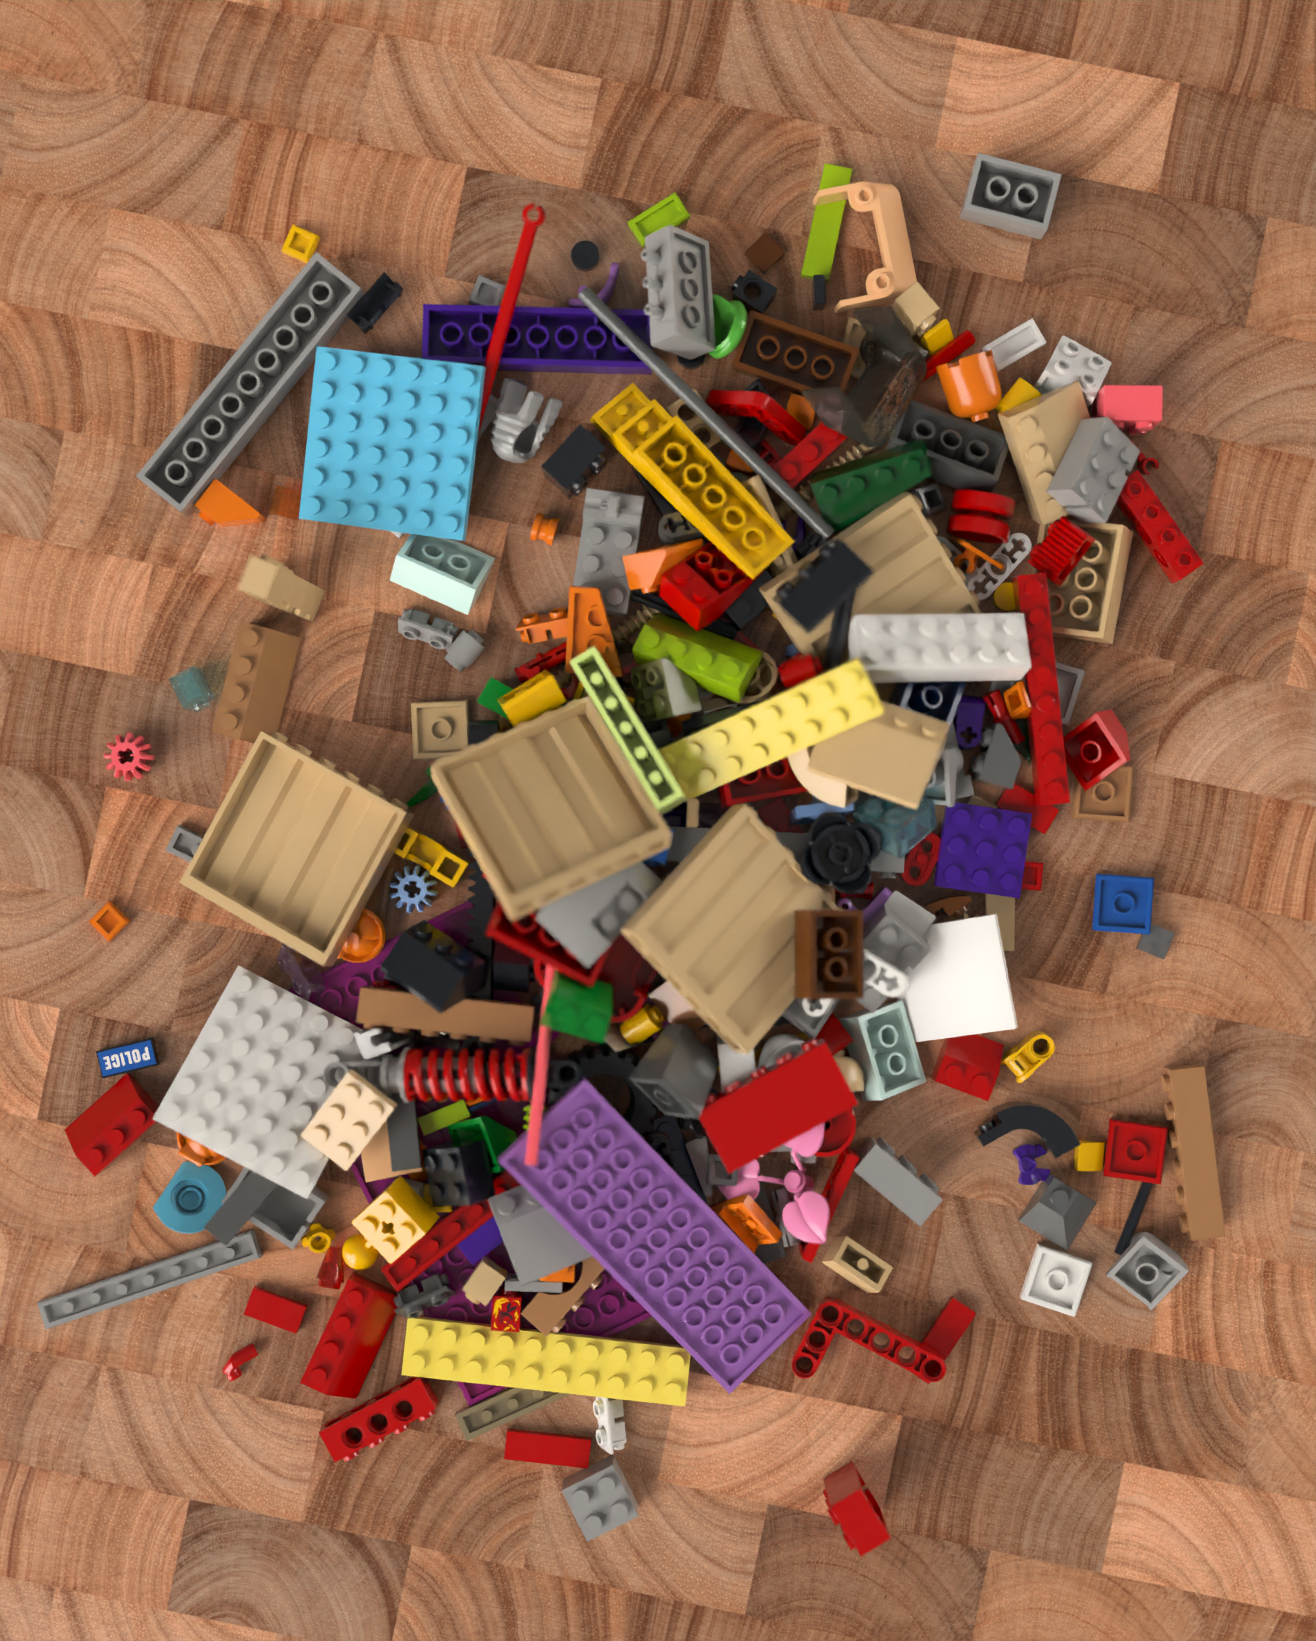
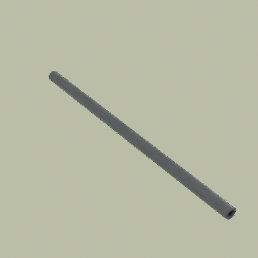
M588 286L580 292L578 298L750 468L760 475L817 534L827 539L835 531Z

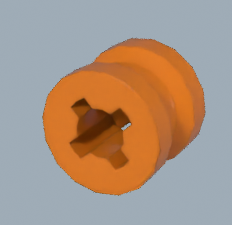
M538 512L533 523L530 540L537 541L540 539L545 541L547 545L553 546L560 519L556 517L549 519L544 514Z

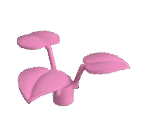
M824 1123L784 1144L786 1147L793 1148L791 1155L798 1167V1170L788 1172L785 1179L758 1176L760 1164L757 1160H754L738 1169L737 1186L717 1187L728 1200L747 1194L754 1200L760 1191L758 1181L784 1185L789 1192L795 1194V1201L788 1203L783 1209V1222L787 1230L801 1240L811 1243H825L829 1221L828 1204L822 1195L812 1192L814 1180L809 1174L805 1173L807 1169L803 1167L797 1155L798 1152L804 1157H810L819 1150L824 1136Z

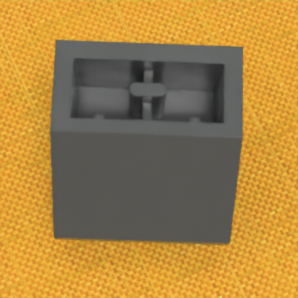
M998 723L988 725L986 730L982 729L981 740L977 744L981 746L979 755L972 758L969 772L973 773L971 780L1002 790L1013 789L1021 760L1003 725Z

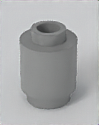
M463 630L446 650L448 653L444 659L458 671L462 672L465 667L468 669L485 649L481 645L484 639L473 630H470L468 634Z

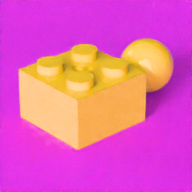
M400 1175L351 1222L361 1233L351 1235L344 1242L342 1248L343 1259L349 1267L356 1270H364L375 1263L380 1252L391 1264L425 1235L440 1217Z

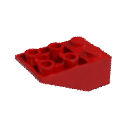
M710 542L661 574L659 596L698 632L719 618L762 572L752 579Z

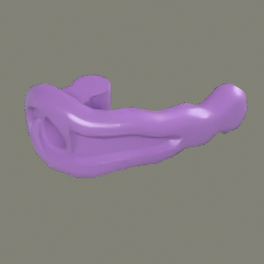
M617 262L611 264L606 285L597 295L605 304L611 298L617 284L620 266ZM587 286L579 287L578 294ZM571 298L568 301L569 308H588L579 298Z

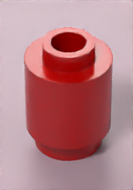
M810 652L785 662L784 666L779 667V672L786 689H789L821 675L820 673L824 672V667L820 657H814Z

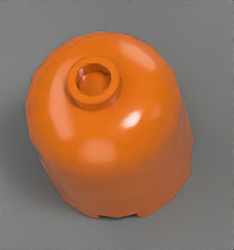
M992 350L959 359L958 362L945 363L936 367L948 407L956 417H971L973 423L989 418L988 412L1000 404L1002 391Z

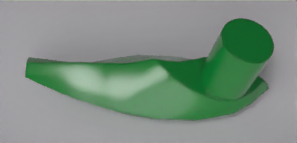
M431 766L426 769V775L430 780L406 803L409 805L408 807L427 800L438 791L432 780Z

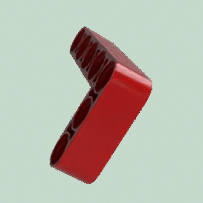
M832 1296L825 1297L818 1304L793 1354L791 1364L796 1376L803 1379L810 1378L818 1369L835 1333H838L927 1381L938 1382L946 1374L945 1360L938 1351ZM831 1305L837 1308L838 1314L834 1318H827L822 1313V1310L826 1306ZM853 1319H858L863 1322L864 1327L862 1330L854 1332L849 1329L848 1323ZM814 1331H820L826 1338L821 1343H814L809 1336ZM878 1333H885L889 1336V1341L885 1345H878L873 1340L874 1336ZM909 1346L915 1350V1354L913 1357L905 1359L900 1356L899 1351L901 1348ZM800 1357L810 1358L813 1362L811 1367L806 1369L799 1367L797 1360ZM930 1360H936L941 1366L938 1371L929 1372L925 1369V1364Z

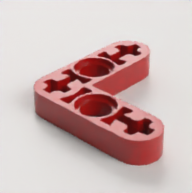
M710 390L705 400V403L718 415L756 417L777 437L791 445H798L804 439L807 432L805 427L774 399L761 392Z

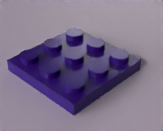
M955 802L953 807L945 805L934 886L1020 898L1032 814Z

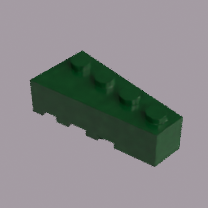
M923 438L813 473L811 486L823 519L835 530L831 535L931 476V462Z

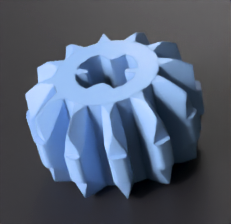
M420 865L415 866L413 874L411 868L405 866V876L400 872L394 874L400 883L390 882L389 886L391 888H398V892L390 894V897L395 899L400 896L401 900L396 906L401 908L407 903V913H412L414 904L418 912H423L424 906L422 901L426 905L432 906L433 901L428 895H438V891L431 890L429 886L435 885L438 882L436 879L426 880L431 875L428 870L421 876ZM412 881L416 882V887L421 888L420 893H415L416 897L411 896L412 892L407 890V886L413 884Z

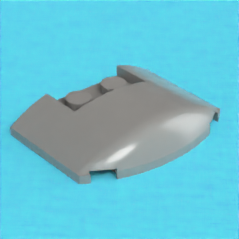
M640 861L541 907L540 912L536 913V920L588 968L610 946L612 941L621 933L620 929L663 882Z

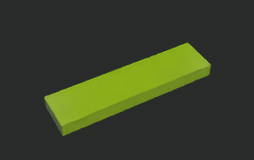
M825 163L819 190L848 185L852 169ZM846 200L815 206L801 277L813 279L814 275H824L825 282H829Z

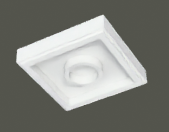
M1037 1244L1020 1299L1075 1317L1093 1263L1089 1260Z

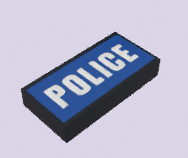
M154 1037L96 1051L102 1079L160 1065Z

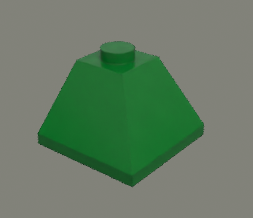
M485 1115L447 1126L452 1141L485 1139L491 1174L506 1169L498 1161V1157L518 1139L516 1132Z

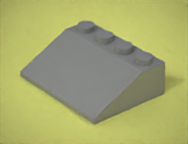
M523 1185L488 1199L521 1287L593 1257Z

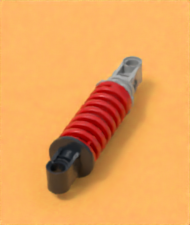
M536 1046L524 1048L522 1053L517 1055L513 1048H508L505 1053V1061H501L499 1049L493 1048L490 1052L489 1061H486L485 1051L482 1048H478L475 1051L474 1057H470V1052L467 1048L461 1049L459 1057H455V1052L451 1048L445 1050L444 1057H440V1053L436 1048L431 1049L428 1056H424L422 1049L405 1047L400 1057L384 1055L382 1060L332 1062L325 1068L323 1077L328 1086L336 1088L339 1085L335 1079L337 1069L343 1068L345 1075L352 1069L378 1090H382V1093L386 1096L400 1093L404 1103H410L416 1100L418 1096L423 1101H429L433 1097L438 1101H445L448 1097L453 1101H460L464 1096L469 1101H475L479 1096L484 1101H490L494 1096L500 1101H505L510 1095L515 1101L526 1100L532 1103L538 1048ZM548 1061L545 1088L574 1087L584 1077L582 1066L573 1061ZM567 1066H572L576 1072L574 1080L570 1083L564 1081L562 1077V1072Z

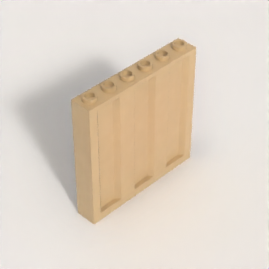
M902 492L831 539L834 541L837 538L843 541L875 572L856 590L850 622L854 615L982 614L978 608L980 604L978 597L972 590L968 591L963 583L966 581L965 575L958 566L954 567L949 559L952 557L950 550L943 542L940 544L935 536L938 533L937 528L929 518L925 519L921 512L923 505L915 494L911 495ZM819 547L760 587L759 590L798 652H801L802 655L811 652L814 657L819 656L823 664L834 611L808 634L795 625L772 600L777 595L776 590L781 584L793 580L798 575V569L809 560L812 562L820 554L819 550L821 547ZM847 638L841 665L850 661ZM897 682L872 683L879 699L888 703Z
M589 696L580 700L574 699L568 702L566 706L555 711H546L537 719L530 722H521L512 730L505 733H496L487 741L477 745H469L461 752L450 757H441L431 765L433 782L511 921L670 848L672 833Z
M273 730L269 734L261 731L179 883L322 966H333L415 814L407 810L409 805L393 797L392 801L384 798L383 790L371 784L367 788L359 784L360 778L346 770L343 774L334 770L336 764L323 757H320L319 761L311 757L312 751L300 744H296L295 747L286 743L288 738Z
M745 804L732 805L620 929L625 937L735 1053L748 1054L795 999V910H844L835 905L831 900V894L826 889L819 887L804 877L801 872V866L795 860L794 853L789 848L782 846L776 839V833L768 826H764L757 818V812Z

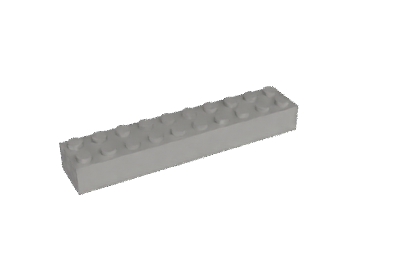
M316 252L136 477L177 510L189 517L197 508L194 505L215 478L217 480L221 478L315 361L316 347H326L348 320L347 314L364 295L362 289Z

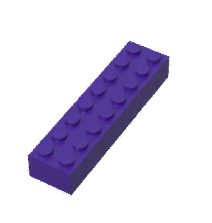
M423 304L422 359L483 366L500 306ZM515 306L497 371L652 375V370L589 308ZM611 309L653 350L650 337V318L645 314L644 310Z

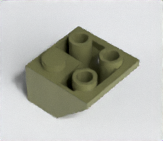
M663 658L630 668L631 683L635 689L638 703L637 711L643 723L701 711L695 681L668 659Z

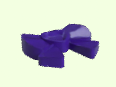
M1025 1144L1013 1149V1154L1018 1159L1020 1170L1018 1182L1022 1185H1034L1040 1181H1045L1050 1173V1169L1036 1168L1037 1162L1034 1159L1047 1153L1039 1144Z

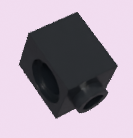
M748 270L744 277L739 275L731 288L734 291L732 301L738 300L742 302L748 312L752 310L763 315L777 293L776 287ZM756 288L760 292V296L755 299L748 298L745 295V290Z

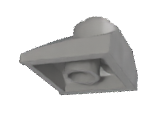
M945 745L920 803L947 805V807L955 805L956 773L960 772L963 767V756L955 746Z
M1140 1232L1132 1237L1130 1246L1108 1270L1106 1276L1119 1283L1145 1303L1152 1311L1189 1272V1268L1178 1253L1156 1236L1148 1232Z

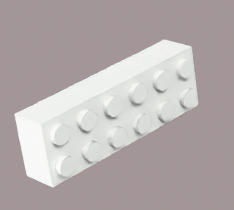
M1024 613L854 615L848 628L847 639L850 661L858 657L860 658L871 683L1021 680L1031 668Z

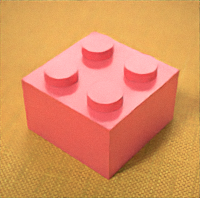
M1104 385L1092 402V418L1108 417L1121 431H1129L1130 436L1146 435V431L1152 430L1153 427L1162 421L1163 386Z

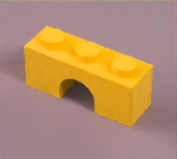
M410 825L394 852L402 858H407L428 870L429 874L453 888L458 886L469 864H471V861Z

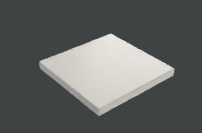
M997 914L931 924L923 934V937L928 942L930 952L914 969L908 966V989L904 994L897 996V1001H903L914 1041L921 1042L1016 1029L1018 1024Z

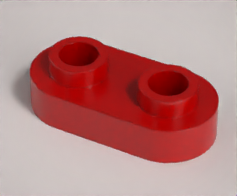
M923 832L915 837L904 860V873H901L902 879L908 885L921 886L929 879L938 859L940 838L936 834ZM924 841H929L932 845L931 849L927 852L922 849ZM914 866L920 870L917 877L910 875V869Z

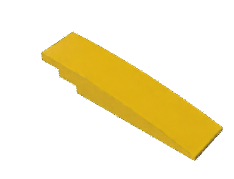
M634 383L630 384L591 417L590 422L637 471L705 537L752 579L795 542L677 415L672 418L655 399L650 401Z

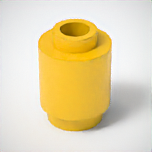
M646 1004L635 1016L620 1025V1031L628 1043H641L663 1028L662 1021H664V1017L656 1006L652 1007Z

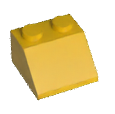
M546 669L497 699L513 727L521 722H530L537 719L546 711H555L562 708V704L567 702L554 677Z

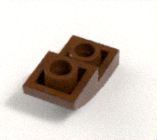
M954 895L930 901L921 905V907L933 914L935 918L939 916L937 912L939 909L946 916L953 914L954 917H958L969 909L967 904L973 900L968 895Z

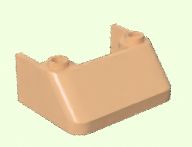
M858 182L819 190L813 199L814 206L849 199V203L854 210L858 212L872 211L883 268L876 269L868 275L866 279L867 295L841 300L834 308L835 314L894 302L896 298L917 282L900 193L891 184Z

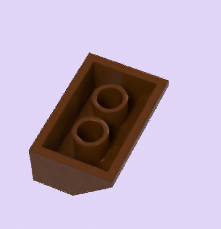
M795 910V998H863V910Z

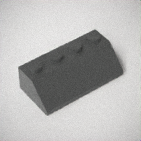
M905 397L885 450L923 438L931 462V476L927 478L959 490L992 493L999 480L1009 448L1005 435Z

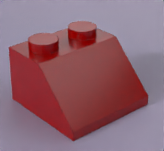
M977 1034L945 1038L930 1077L938 1083L989 1101L999 1075L1004 1045Z

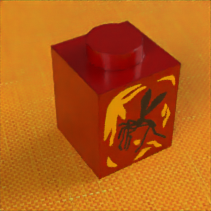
M505 1286L500 1287V1290L496 1291L492 1302L491 1331L520 1332L524 1291H505Z

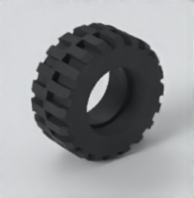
M599 1042L597 1046H591V1044L584 1045L582 1050L578 1052L574 1050L568 1054L569 1058L566 1061L580 1064L584 1070V1078L586 1080L599 1074H612L621 1078L626 1083L630 1091V1105L622 1117L645 1140V1133L651 1131L655 1125L654 1117L658 1116L659 1108L629 1079V1076L641 1061L639 1056L632 1050L624 1049L615 1052L607 1042ZM567 1066L562 1072V1077L567 1083L572 1082L576 1076L572 1066ZM550 1088V1091H548L549 1107L551 1108L571 1088Z

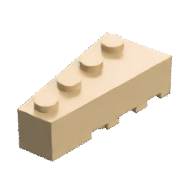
M261 554L260 558L250 556L238 586L239 590L261 602L311 622L314 621L325 590L294 575V571L288 569L278 560Z

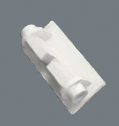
M596 1397V1401L593 1403V1410L596 1418H598L599 1429L596 1430L597 1443L606 1452L614 1454L613 1449H624V1444L627 1442L625 1422L623 1420L614 1421V1418L624 1416L623 1400Z

